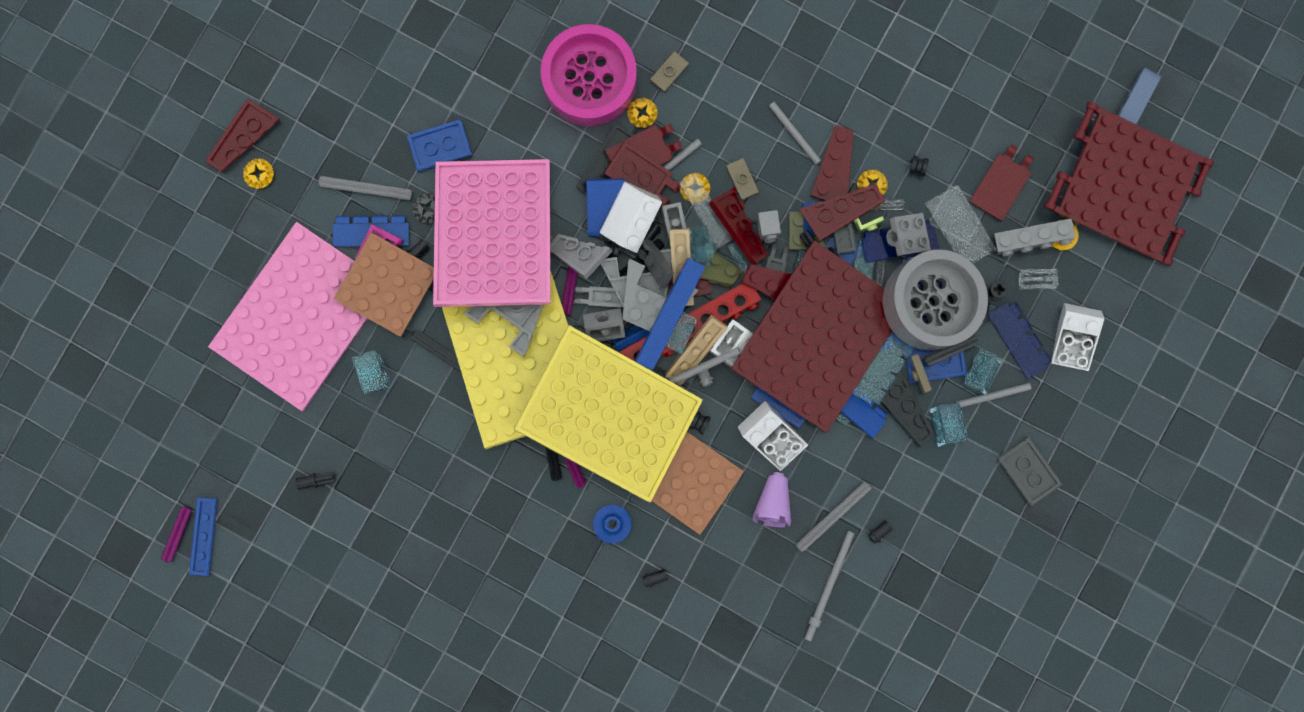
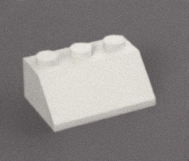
M624 181L600 233L616 244L637 253L662 204L661 199L657 195Z

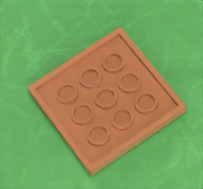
M371 233L337 291L334 300L402 337L434 280V267Z
M686 432L652 502L700 535L744 471Z

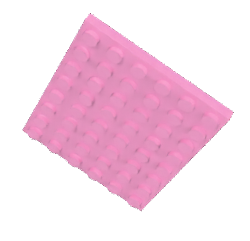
M550 159L436 162L434 307L551 304Z
M296 222L208 347L303 412L368 320V318L334 300L337 291L355 261Z

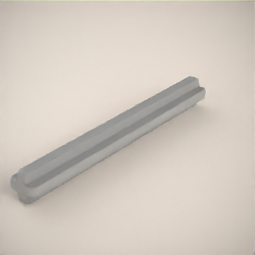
M320 176L318 182L320 187L404 200H411L412 190L325 176Z
M863 482L796 543L799 551L804 552L871 490L870 485L867 482Z

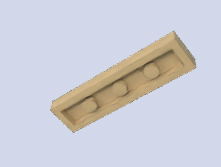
M689 228L670 229L672 271L674 272L673 284L687 257L691 259ZM693 297L686 304V306L694 305Z
M711 315L668 368L665 376L670 379L697 366L725 332L727 325ZM681 381L677 384L681 386L684 383V381Z

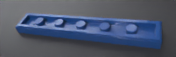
M687 257L635 362L651 370L654 369L705 266Z

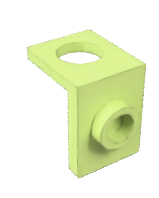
M883 216L864 225L861 224L859 218L853 222L859 233L866 230L869 233L878 228L877 225L882 224L884 218Z

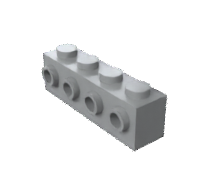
M1071 218L994 233L997 254H1002L1004 257L1013 255L1015 251L1026 253L1033 251V248L1036 247L1046 249L1051 248L1052 244H1071V241L1075 239V233Z

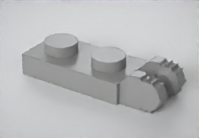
M575 287L574 292L589 293V300L576 298L573 299V304L623 308L613 288Z

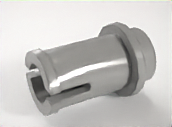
M708 369L698 374L699 384L702 387L713 384L712 380L714 378L710 376Z

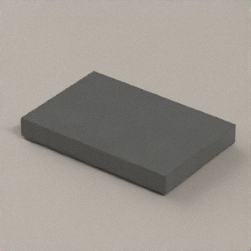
M1027 437L997 458L1029 506H1033L1063 485L1030 437Z

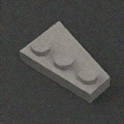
M558 234L550 242V253L585 279L612 252L609 247L596 246L595 243L591 242L585 243L562 234Z

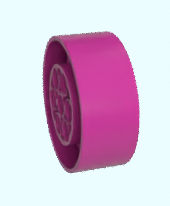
M584 24L563 31L549 44L542 58L541 80L545 96L552 109L570 123L593 127L615 120L629 107L636 91L637 70L631 48L619 34L600 25ZM579 58L587 59V62L583 65L577 63ZM604 60L606 64L603 67H599L596 65V62ZM570 72L576 74V77L572 80L566 78V75ZM587 75L595 77L591 82H587L584 78ZM606 77L613 78V82L610 84L604 83L603 80ZM577 89L583 91V94L579 97L573 95V92ZM600 92L602 96L599 99H594L592 94Z

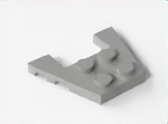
M671 249L660 250L670 268H672ZM617 257L607 258L601 265L624 308L627 276L620 277ZM650 272L642 273L638 282L639 286L667 297L668 285L666 288H661Z
M629 259L623 320L650 331L666 297L638 285L645 266ZM694 288L688 302L697 293L698 289Z
M543 305L474 306L466 310L464 314L479 325L492 309L521 330L510 345V348L525 358Z

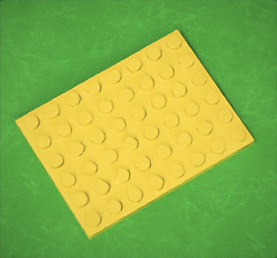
M552 273L551 304L543 305L525 358L510 348V345L521 330L492 309L478 325L464 314L466 310L474 306L442 307L485 449L525 437V435L515 431L514 427L568 327Z
M569 325L517 421L514 430L650 503L703 399Z

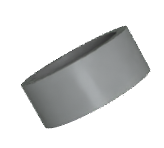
M941 249L923 252L899 265L888 278L883 293L884 314L895 335L906 344L927 351L944 349L970 338L981 326L988 306L987 288L982 275L974 264L958 253ZM936 280L940 281L941 289L936 286ZM918 282L922 283L923 291L918 289ZM948 295L953 299L952 304L947 300ZM930 297L933 298L935 301L934 306L930 305L929 303ZM911 299L915 300L916 308L911 306ZM941 313H944L946 316L945 322L940 317ZM923 315L927 316L928 318L927 324L924 323L922 320Z

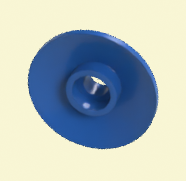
M618 505L602 507L596 513L593 520V529L597 537L611 544L623 541L629 535L632 527L629 513ZM612 520L616 522V527L614 528L609 526V522Z

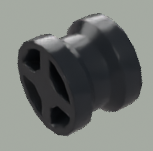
M914 155L909 174L913 175L916 173L920 177H924L929 159H919L918 156Z
M604 241V246L612 250L607 258L617 257L618 260L620 245Z
M697 411L689 428L697 429L703 435L711 417H705L701 412Z

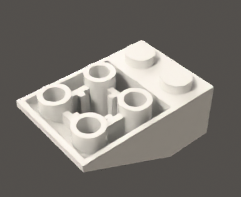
M1064 303L1058 322L1051 359L1052 364L1089 371L1104 322L1102 311Z
M732 319L725 332L710 350V353L717 357L736 347H739L740 351H742L752 333ZM739 355L724 363L731 367Z
M766 401L738 426L742 436L780 471L808 446L801 436Z

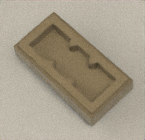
M674 51L652 76L650 81L665 93L689 63Z
M744 158L726 165L741 201L759 193Z
M918 354L911 356L909 360L913 371H911L912 377L915 382L918 381L922 394L927 393L932 388Z

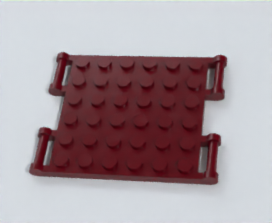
M1087 102L1085 115L1078 131H1075L1073 136L1074 139L1084 143L1083 149L1071 177L1064 172H1058L1056 176L1057 181L1049 200L1045 202L1044 208L1066 219L1072 218L1073 222L1161 264L1171 266L1178 243L1186 232L1182 228L1173 226V223L1186 193L1195 197L1201 196V188L1209 169L1213 167L1214 161L1115 115L1093 102ZM1093 113H1095L1097 115L1087 137L1085 135V132L1093 116ZM1199 163L1202 165L1195 185L1194 187L1189 186ZM1065 182L1067 183V187L1064 191L1059 206H1057L1055 203ZM1169 233H1172L1174 235L1164 257L1161 255Z

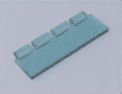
M892 331L852 394L868 404L873 402L879 405L886 395L881 388L888 391L896 379L891 372L899 375L906 364V361L901 356L909 359L915 348L903 342Z

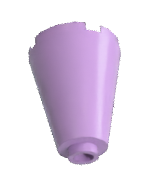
M774 472L773 475L768 476L753 514L754 522L759 523V520L764 521L765 526L780 528L785 527V524L788 527L791 525L788 479L784 477L783 473Z

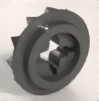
M427 193L420 195L414 200L412 210L419 222L425 224L435 222V195ZM431 203L430 207L434 211V213L430 211L424 213V208L422 207V205L427 206Z

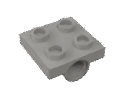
M923 213L890 218L892 229L887 232L886 237L889 245L896 247L897 256L931 250Z

